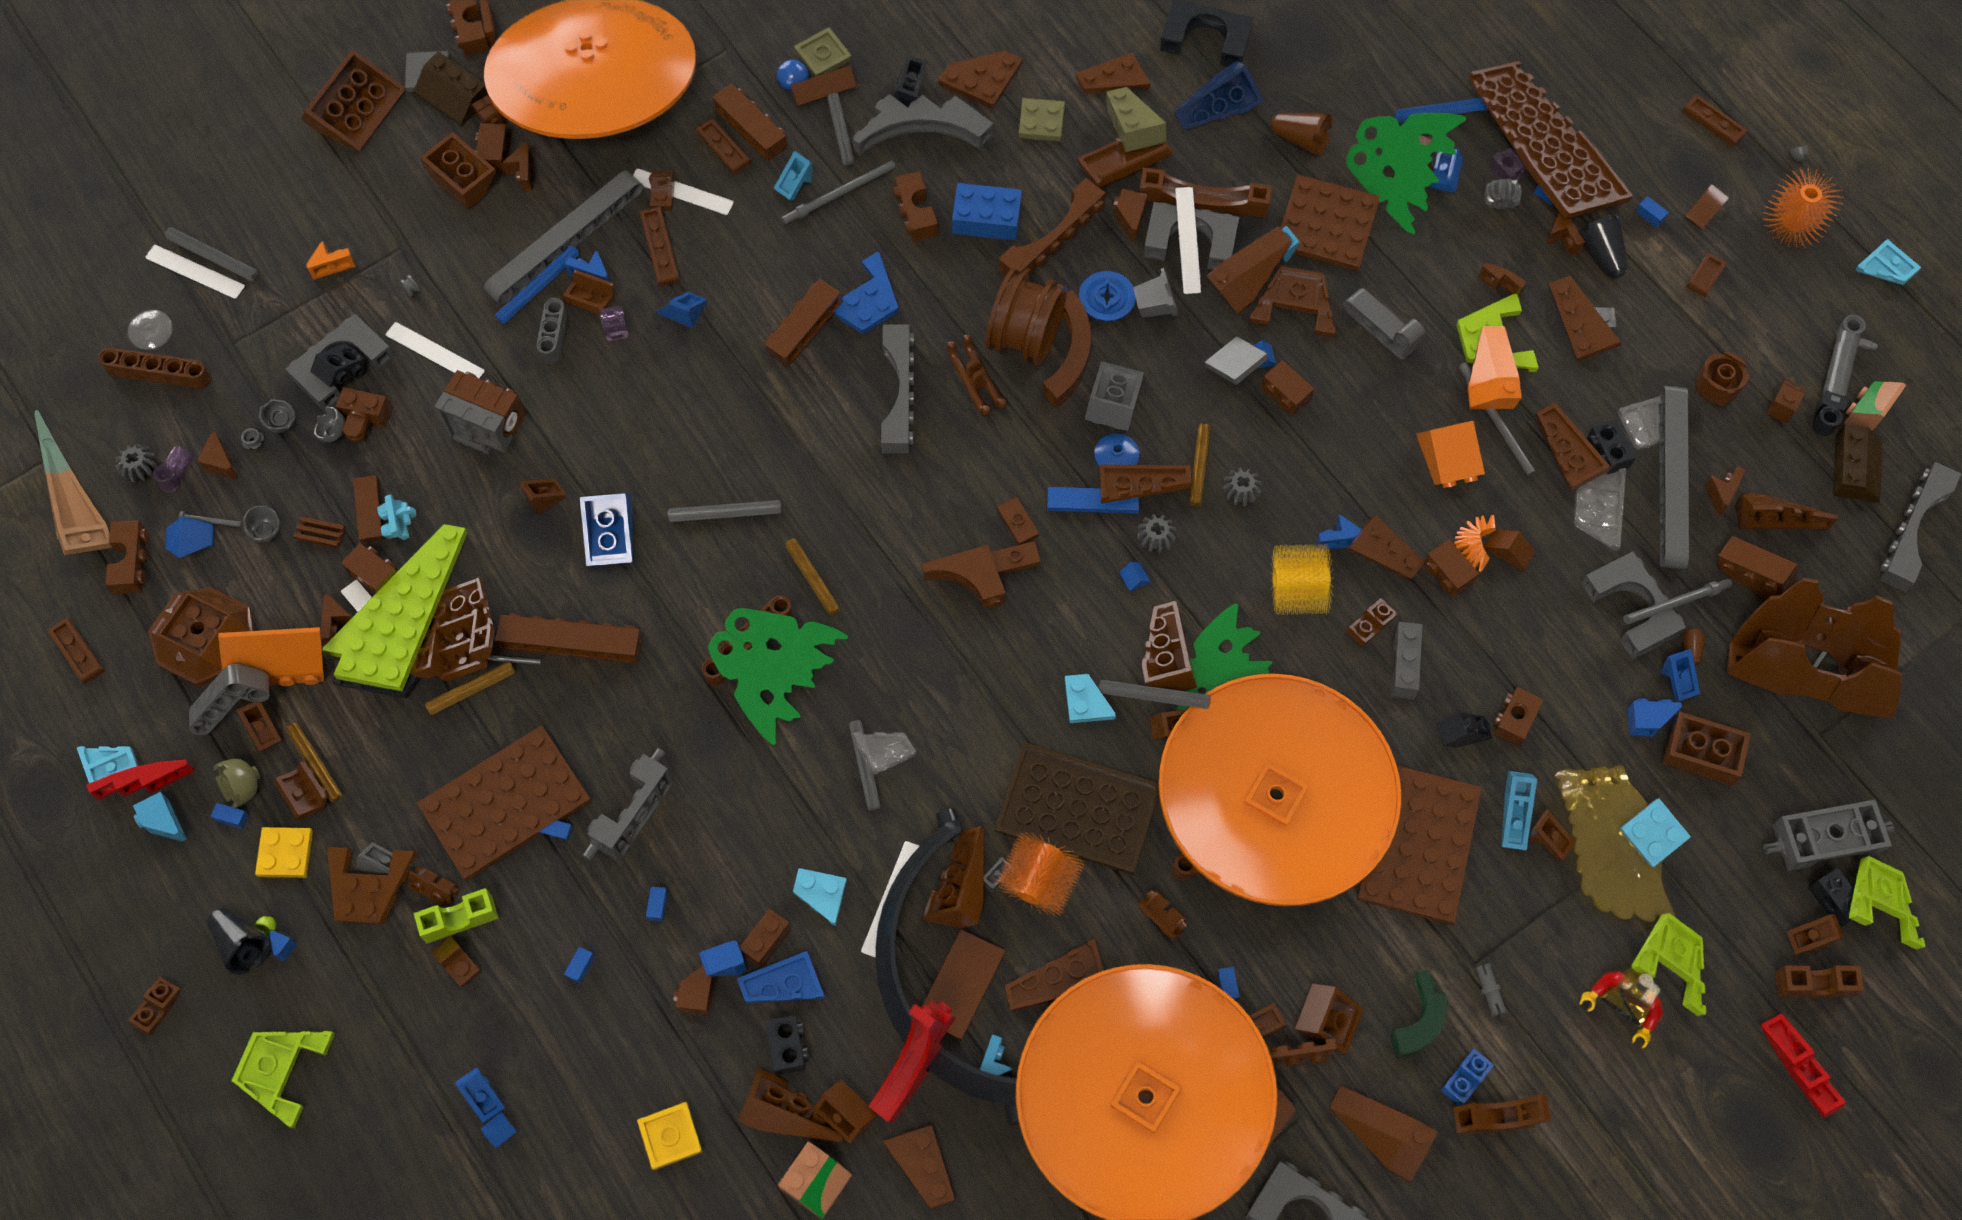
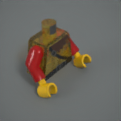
M1628 969L1623 973H1605L1591 988L1592 992L1582 994L1580 1005L1583 1001L1589 1000L1591 1003L1587 1011H1592L1595 1007L1596 998L1600 996L1599 999L1637 1026H1643V1029L1636 1032L1632 1041L1634 1043L1637 1037L1644 1038L1645 1043L1642 1048H1645L1651 1039L1650 1031H1654L1663 1014L1661 1000L1657 997L1660 988L1654 984V980L1650 975H1640L1633 969Z

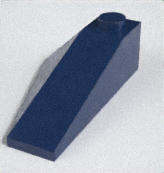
M1236 61L1214 76L1173 112L1185 130L1216 119H1224L1230 115L1245 113L1264 101L1245 64Z

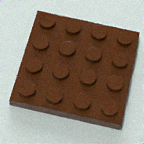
M1297 174L1281 230L1287 226L1300 241L1293 254L1359 271L1380 196Z

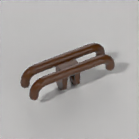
M966 334L963 337V344L970 358L966 369L959 358L955 342L949 341L947 343V350L950 359L980 414L983 416L990 414V407L984 404L977 389L983 386L987 389L996 407L1004 409L1007 404L1006 399L1000 397L974 349L971 336Z

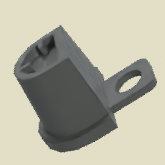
M1161 268V276L1133 287L1142 319L1172 314V317L1178 316L1173 293L1164 268Z

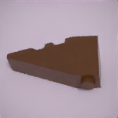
M1277 226L1223 261L1207 275V278L1237 314H1240L1256 300L1259 291L1269 280L1270 274L1276 265L1280 263L1291 246L1292 241Z
M1752 492L1742 495L1735 504L1739 529H1830L1838 520V516L1832 513L1768 495H1757Z
M1177 601L1154 606L1149 627V640L1146 641L1145 646L1146 654L1142 660L1145 684L1150 687L1178 691L1197 688Z
M982 826L962 832L950 855L951 859H953L946 871H942L940 875L942 881L937 891L932 890L928 898L923 916L924 920L959 929L978 925L983 906L984 828Z
M757 1069L737 1121L748 1127L765 1132L842 1141L843 1137L814 1110L815 1106L806 1100V1094L801 1091L798 1094L787 1087L788 1082L762 1069Z

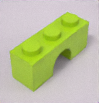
M485 888L462 896L463 902L453 907L440 908L436 905L414 913L420 937L428 944L499 919L492 895Z

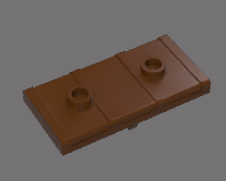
M1118 137L1115 138V142L1079 157L1078 165L1089 179L1101 188L1113 181L1122 179L1131 173L1173 156V150L1164 142L1125 152L1122 140Z

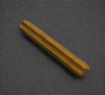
M1201 423L1198 428L1189 499L1191 506L1198 507L1202 502L1211 429L1209 424Z
M795 538L788 540L785 543L788 552L828 615L832 616L840 611L839 605Z
M506 662L426 702V708L433 715L513 675L515 670L510 662Z
M297 723L287 726V733L308 767L314 770L320 786L326 789L328 799L331 802L341 799L342 793Z

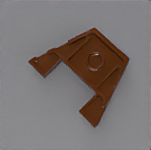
M1280 266L1265 294L1259 300L1255 310L1252 311L1249 322L1268 326L1272 306L1317 314L1314 334L1334 338L1335 326H1333L1332 311L1329 307L1324 274Z
M328 847L334 920L345 923L383 925L397 898L395 894L401 882H405L409 874L407 870L411 862H415L418 853L414 851L393 850L389 875L348 873L352 850L349 848Z

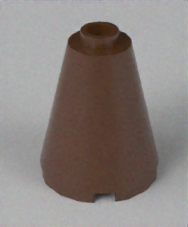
M1278 113L1271 121V128L1274 134L1317 156L1324 153L1331 136L1327 134L1328 127L1332 128L1333 126L1332 115L1327 113Z

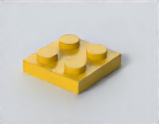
M262 827L255 875L257 877L307 878L313 830L311 828Z
M686 1102L637 1120L653 1170L702 1153Z

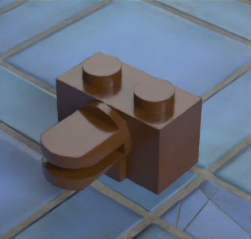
M343 387L336 404L337 410L346 419L343 432L346 438L352 442L362 441L367 429L372 426L385 428L392 412V407L386 396Z

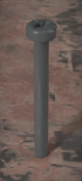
M186 511L179 513V518L183 516L206 523L242 526L240 521L188 515Z
M490 655V658H488V661L541 665V659L497 655Z

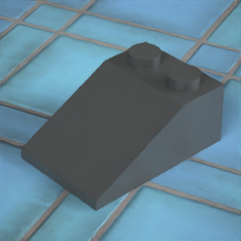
M1101 361L1089 399L1085 420L1128 431L1144 372Z

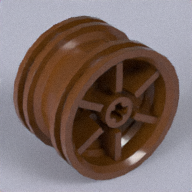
M1012 268L999 289L990 315L985 339L986 349L993 350L996 347V352L1003 354L1007 348L1022 352L1024 362L1030 363L1034 360V365L1041 366L1050 352L1062 319L1067 298V286L1060 284L1057 288V283L1050 280L1044 287L1030 282L1029 273L1022 272L1019 275V270Z

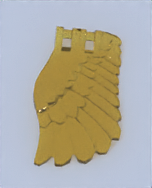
M1623 765L1614 766L1612 769L1598 767L1591 768L1590 771L1566 769L1557 772L1555 777L1560 780L1558 787L1562 789L1561 797L1563 800H1566V810L1571 811L1569 823L1574 825L1572 836L1577 838L1574 850L1575 854L1579 855L1577 871L1582 874L1581 889L1584 896H1592L1595 906L1601 912L1612 911L1616 917L1623 920L1632 918L1633 913L1638 918L1647 922L1655 921V914L1661 916L1670 913L1676 917L1661 881L1662 861L1656 866L1650 867L1619 829L1648 806L1640 793L1629 783ZM1611 778H1615L1619 784H1613ZM1588 780H1591L1595 786L1589 787Z

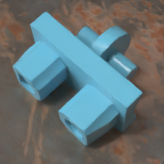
M391 494L385 496V503L377 507L380 518L389 520V523L381 527L382 535L388 539L399 537L402 540L410 538L407 525H410V519L416 516V509L408 507L407 502L393 499Z

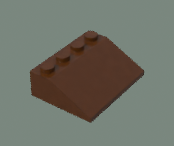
M352 49L306 108L301 120L320 134L359 152L406 88Z

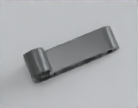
M1359 288L1343 302L1346 312L1398 358L1405 359L1421 345L1425 335V329L1422 324L1415 319H1411L1407 324H1404L1365 289Z
M241 664L226 666L190 707V732L195 735H205L211 732L240 698L251 702L266 701L269 698V675L264 671Z

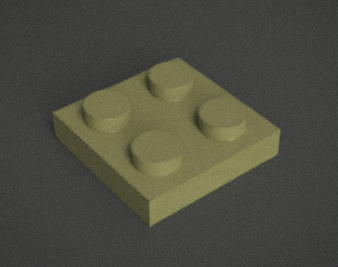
M830 28L794 46L795 53L814 77L834 71L852 61L851 54Z
M1023 98L1019 138L1061 141L1065 101Z

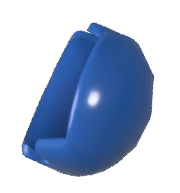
M790 59L784 61L779 66L776 79L783 89L792 91L790 85L807 80L809 73L802 62Z

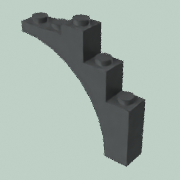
M889 94L876 104V117L871 118L866 127L856 132L853 137V148L857 154L861 155L873 145L900 134L937 132L957 137L980 149L993 137V123L957 96H954L950 101H946L942 108H940L923 95L917 100L912 101L909 107H906Z

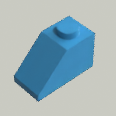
M161 792L133 805L137 813L134 815V819L140 828L144 827L152 834L178 841L187 839L169 799Z

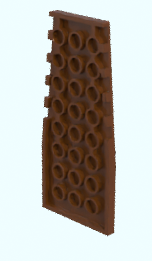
M1520 61L1471 73L1469 80L1523 161L1524 166L1564 219L1616 206L1631 200L1633 195L1604 157L1581 130L1576 133L1571 127L1574 122L1568 116L1562 117L1558 112L1560 106L1556 102L1551 104L1547 100L1545 89L1543 87L1538 89L1532 82L1534 77L1531 73L1526 74L1519 68L1522 64Z

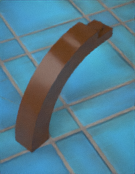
M1073 290L1067 292L1062 315L1070 332L1071 347L1061 367L1043 382L1042 393L1055 408L1063 404L1079 386L1086 372L1090 355L1091 332L1088 316L1080 299Z

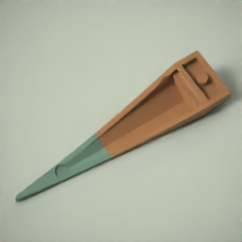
M36 410L35 420L55 529L64 555L112 548L109 543L110 533L107 524L81 487L54 441L42 416Z

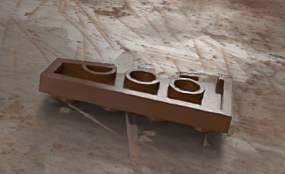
M1100 465L1099 468L1101 504L1190 489L1192 484L1190 466Z
M1095 938L1088 941L1087 944L1069 951L1066 955L1050 961L1036 971H1031L1005 985L1010 1011L1053 1002L1075 984L1102 972L1103 967Z

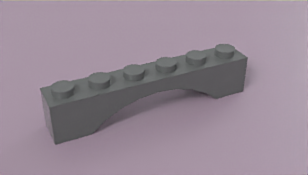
M883 325V355L896 371L900 387L895 406L881 423L882 453H909V445L914 444L913 431H909V425H914V412L909 411V405H914V392H910V385H914V372H910V366H914V352H910V346H914V333H910L909 325Z
M1937 462L1929 469L1925 468L1919 478L1922 483L1915 488L1911 496L1914 499L1913 504L1910 503L1903 516L1906 517L1905 522L1902 521L1897 528L1896 534L1899 536L1897 540H1893L1888 549V552L1891 553L1889 559L1886 558L1880 567V571L1883 572L1879 579L1880 581L1904 592L1915 583L1922 567L1917 547V530L1920 520L1925 511L1945 502L1954 492L1961 473Z

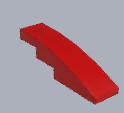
M187 760L162 761L113 773L86 786L89 793L97 800L116 791L126 797L142 788H145L151 794L195 772V769Z
M1781 1013L1761 1024L1760 1027L1774 1051L1820 1115L1825 1118L1843 1108L1846 1101L1830 1084V1076L1814 1058V1050Z

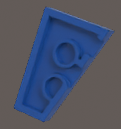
M807 951L737 978L746 1004L825 999Z

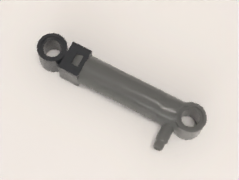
M1848 315L1845 317L1836 330V342L1822 396L1818 400L1815 410L1817 416L1812 423L1813 430L1820 436H1830L1842 421V413L1845 411L1848 399L1846 393L1858 347L1874 351L1878 347L1876 343L1860 338L1866 328V324L1858 315Z

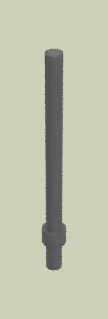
M890 161L806 205L801 204L795 207L794 211L781 217L782 222L786 225L797 218L802 219L808 216L809 212L895 169L894 162Z
M1465 362L1459 366V369L1466 378L1468 386L1472 371ZM1485 409L1527 476L1534 474V468L1497 410Z
M1725 579L1719 582L1707 583L1703 588L1625 615L1623 620L1625 624H1631L1705 596L1712 597L1718 595L1720 591L1732 587V581Z

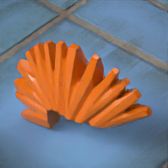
M1491 515L1487 524L1484 516H1481V521L1476 517V527L1470 521H1467L1466 524L1469 529L1460 527V531H1457L1459 536H1455V539L1458 540L1454 542L1457 545L1456 547L1459 551L1464 550L1461 553L1475 569L1479 566V572H1482L1490 559L1484 550L1481 539L1486 534L1489 535L1496 530L1494 515Z

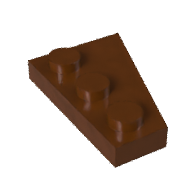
M1133 52L1076 73V80L1084 94L1108 92L1111 89L1127 87L1129 90L1135 87L1150 89V82Z

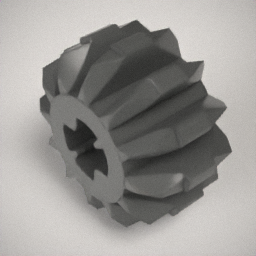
M1510 178L1492 180V183H1488L1485 188L1484 199L1489 208H1496V210L1512 209L1520 204L1522 189L1516 180H1510Z
M136 443L133 448L127 444L126 451L119 450L121 456L115 458L117 463L116 469L124 479H130L136 483L139 478L145 481L146 475L153 476L151 470L157 468L155 463L156 456L151 453L149 447H142Z
M1241 467L1238 468L1237 472L1231 470L1229 476L1224 478L1223 493H1227V500L1234 499V505L1242 502V505L1245 507L1247 501L1253 504L1256 497H1259L1261 494L1262 482L1258 480L1257 473L1250 474V468L1246 472H1243Z
M1155 514L1151 516V519L1145 517L1143 524L1138 526L1139 533L1137 539L1142 541V548L1149 546L1150 553L1153 549H1157L1160 554L1162 548L1169 550L1171 547L1170 543L1175 542L1176 537L1174 534H1176V528L1172 526L1171 519L1164 521V514L1160 518H1157Z

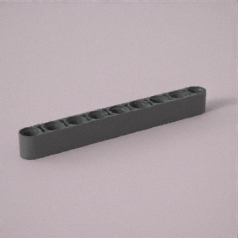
M628 171L618 174L489 278L484 284V291L499 305L507 303L569 246L576 247L633 201L642 192L643 184Z
M1663 385L1660 392V566L1685 570L1689 561L1688 389L1685 387Z

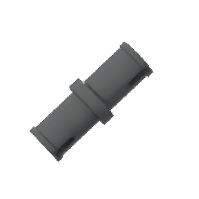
M1491 963L1484 964L1486 975L1482 965L1476 967L1475 970L1483 988L1481 993L1486 997L1491 1016L1499 1014L1496 1005L1500 1014L1506 1013L1507 1009L1499 991L1501 986L1500 984L1497 985Z

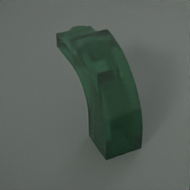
M1428 970L1418 972L1413 978L1422 1005V1014L1419 1022L1409 1027L1396 1029L1390 1034L1397 1060L1413 1056L1424 1050L1438 1036L1444 1025L1447 1014L1445 992L1434 993L1436 991V984L1434 978L1429 977Z

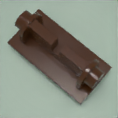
M417 867L414 872L409 871L408 887L415 893L423 894L430 898L437 905H443L446 908L451 907V897L456 898L460 891L456 884L444 878L436 884L435 881L438 879V875L425 867Z
M1151 890L1146 895L1147 898L1137 904L1142 909L1144 915L1152 919L1160 927L1161 931L1172 940L1183 933L1188 925L1185 922L1186 918L1174 907L1169 912L1165 910L1170 903L1158 891L1154 892Z

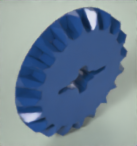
M1102 271L1092 274L1082 283L1079 290V299L1089 317H1094L1096 321L1104 320L1106 323L1113 320L1115 322L1117 319H1123L1125 315L1130 314L1131 309L1134 308L1136 296L1133 285L1125 276L1116 272ZM1107 288L1109 289L1108 294L1110 297L1108 305H1106L1104 298Z

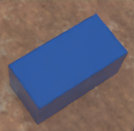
M1648 196L1639 204L1636 210L1639 215L1656 228L1666 219L1669 213Z
M216 803L210 817L216 822L243 829L249 815L243 810Z
M555 821L539 832L541 835L544 833L553 838L559 837L568 841L573 827L571 824Z
M651 887L646 912L647 920L663 922L668 896L666 888Z
M579 947L564 973L565 977L581 984L595 958L594 954Z
M1234 967L1218 969L1217 977L1220 989L1226 992L1233 1000L1238 1001L1240 996Z

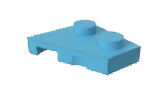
M1089 674L1065 676L1070 723L1115 719V712Z
M80 746L77 748L89 783L110 774L139 766L131 747L110 748L109 746H99V748H86L85 746Z

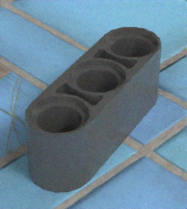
M559 298L547 300L543 309L537 339V350L545 364L556 363L561 355L568 316L564 303Z

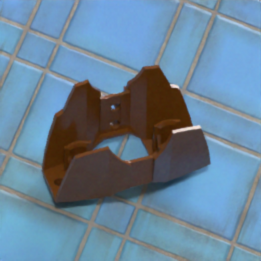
M1802 578L1782 595L1770 596L1740 627L1729 642L1728 674L1780 695H1805L1827 701L1834 705L1838 711L1893 718L1898 706L1902 673L1897 671L1901 630L1894 626L1893 601L1877 595L1870 600L1854 603L1851 607L1848 606L1846 610L1837 609L1824 604V595L1820 591L1818 580ZM1805 647L1830 653L1838 663V674L1812 666L1806 655Z

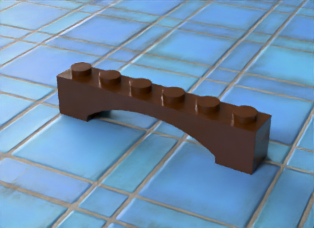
M1143 168L1139 193L1147 194V201L1177 205L1176 188L1192 187L1194 208L1261 218L1267 217L1272 188L1270 185L1250 183L1248 186L1233 188L1207 187L1173 178L1165 174V170Z
M1085 178L1072 190V206L1062 222L1038 241L1021 247L1013 245L999 258L998 270L1006 276L1014 268L1019 270V275L1022 272H1026L1031 276L1037 267L1044 265L1052 253L1055 254L1059 251L1067 239H1072L1081 226L1087 225L1095 213L1102 211L1105 206V192Z

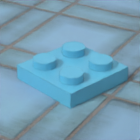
M1659 798L1619 828L1650 867L1656 866L1691 837Z

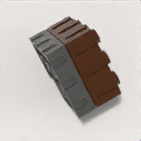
M459 370L455 372L434 406L450 439L488 455L493 448L504 453L526 417L518 394L509 388L504 390L490 380L483 381L471 372L464 373Z

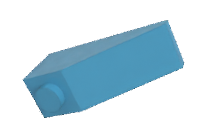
M1508 771L1504 794L1502 847L1527 850L1537 778L1533 774Z

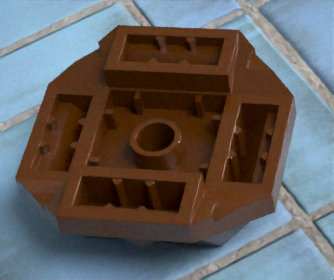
M211 587L175 593L148 630L157 665L197 687L206 685L207 682L213 681L222 671L218 633L255 631L253 612L249 606ZM204 629L202 633L196 635L199 630Z

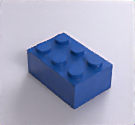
M958 183L952 217V234L1017 240L1022 190Z

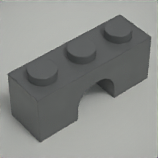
M1398 622L1394 631L1393 654H1395V665L1391 675L1390 697L1414 700L1419 691L1422 624Z

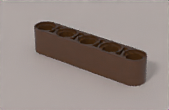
M116 348L103 349L98 355L100 364L111 376L198 389L207 387L211 382V375L204 364L198 360Z
M783 595L774 597L760 610L790 617L793 615L791 602ZM779 607H786V608H787V609H786L785 611H783V612H777V611H776L777 608H779ZM749 621L738 631H746L750 626ZM726 641L718 651L722 655H728L732 652L733 646L729 641ZM744 643V648L746 650H750L752 648V644ZM710 656L703 663V675L709 685L719 686L727 678L722 676L720 672L716 675L708 674L711 670L717 669Z

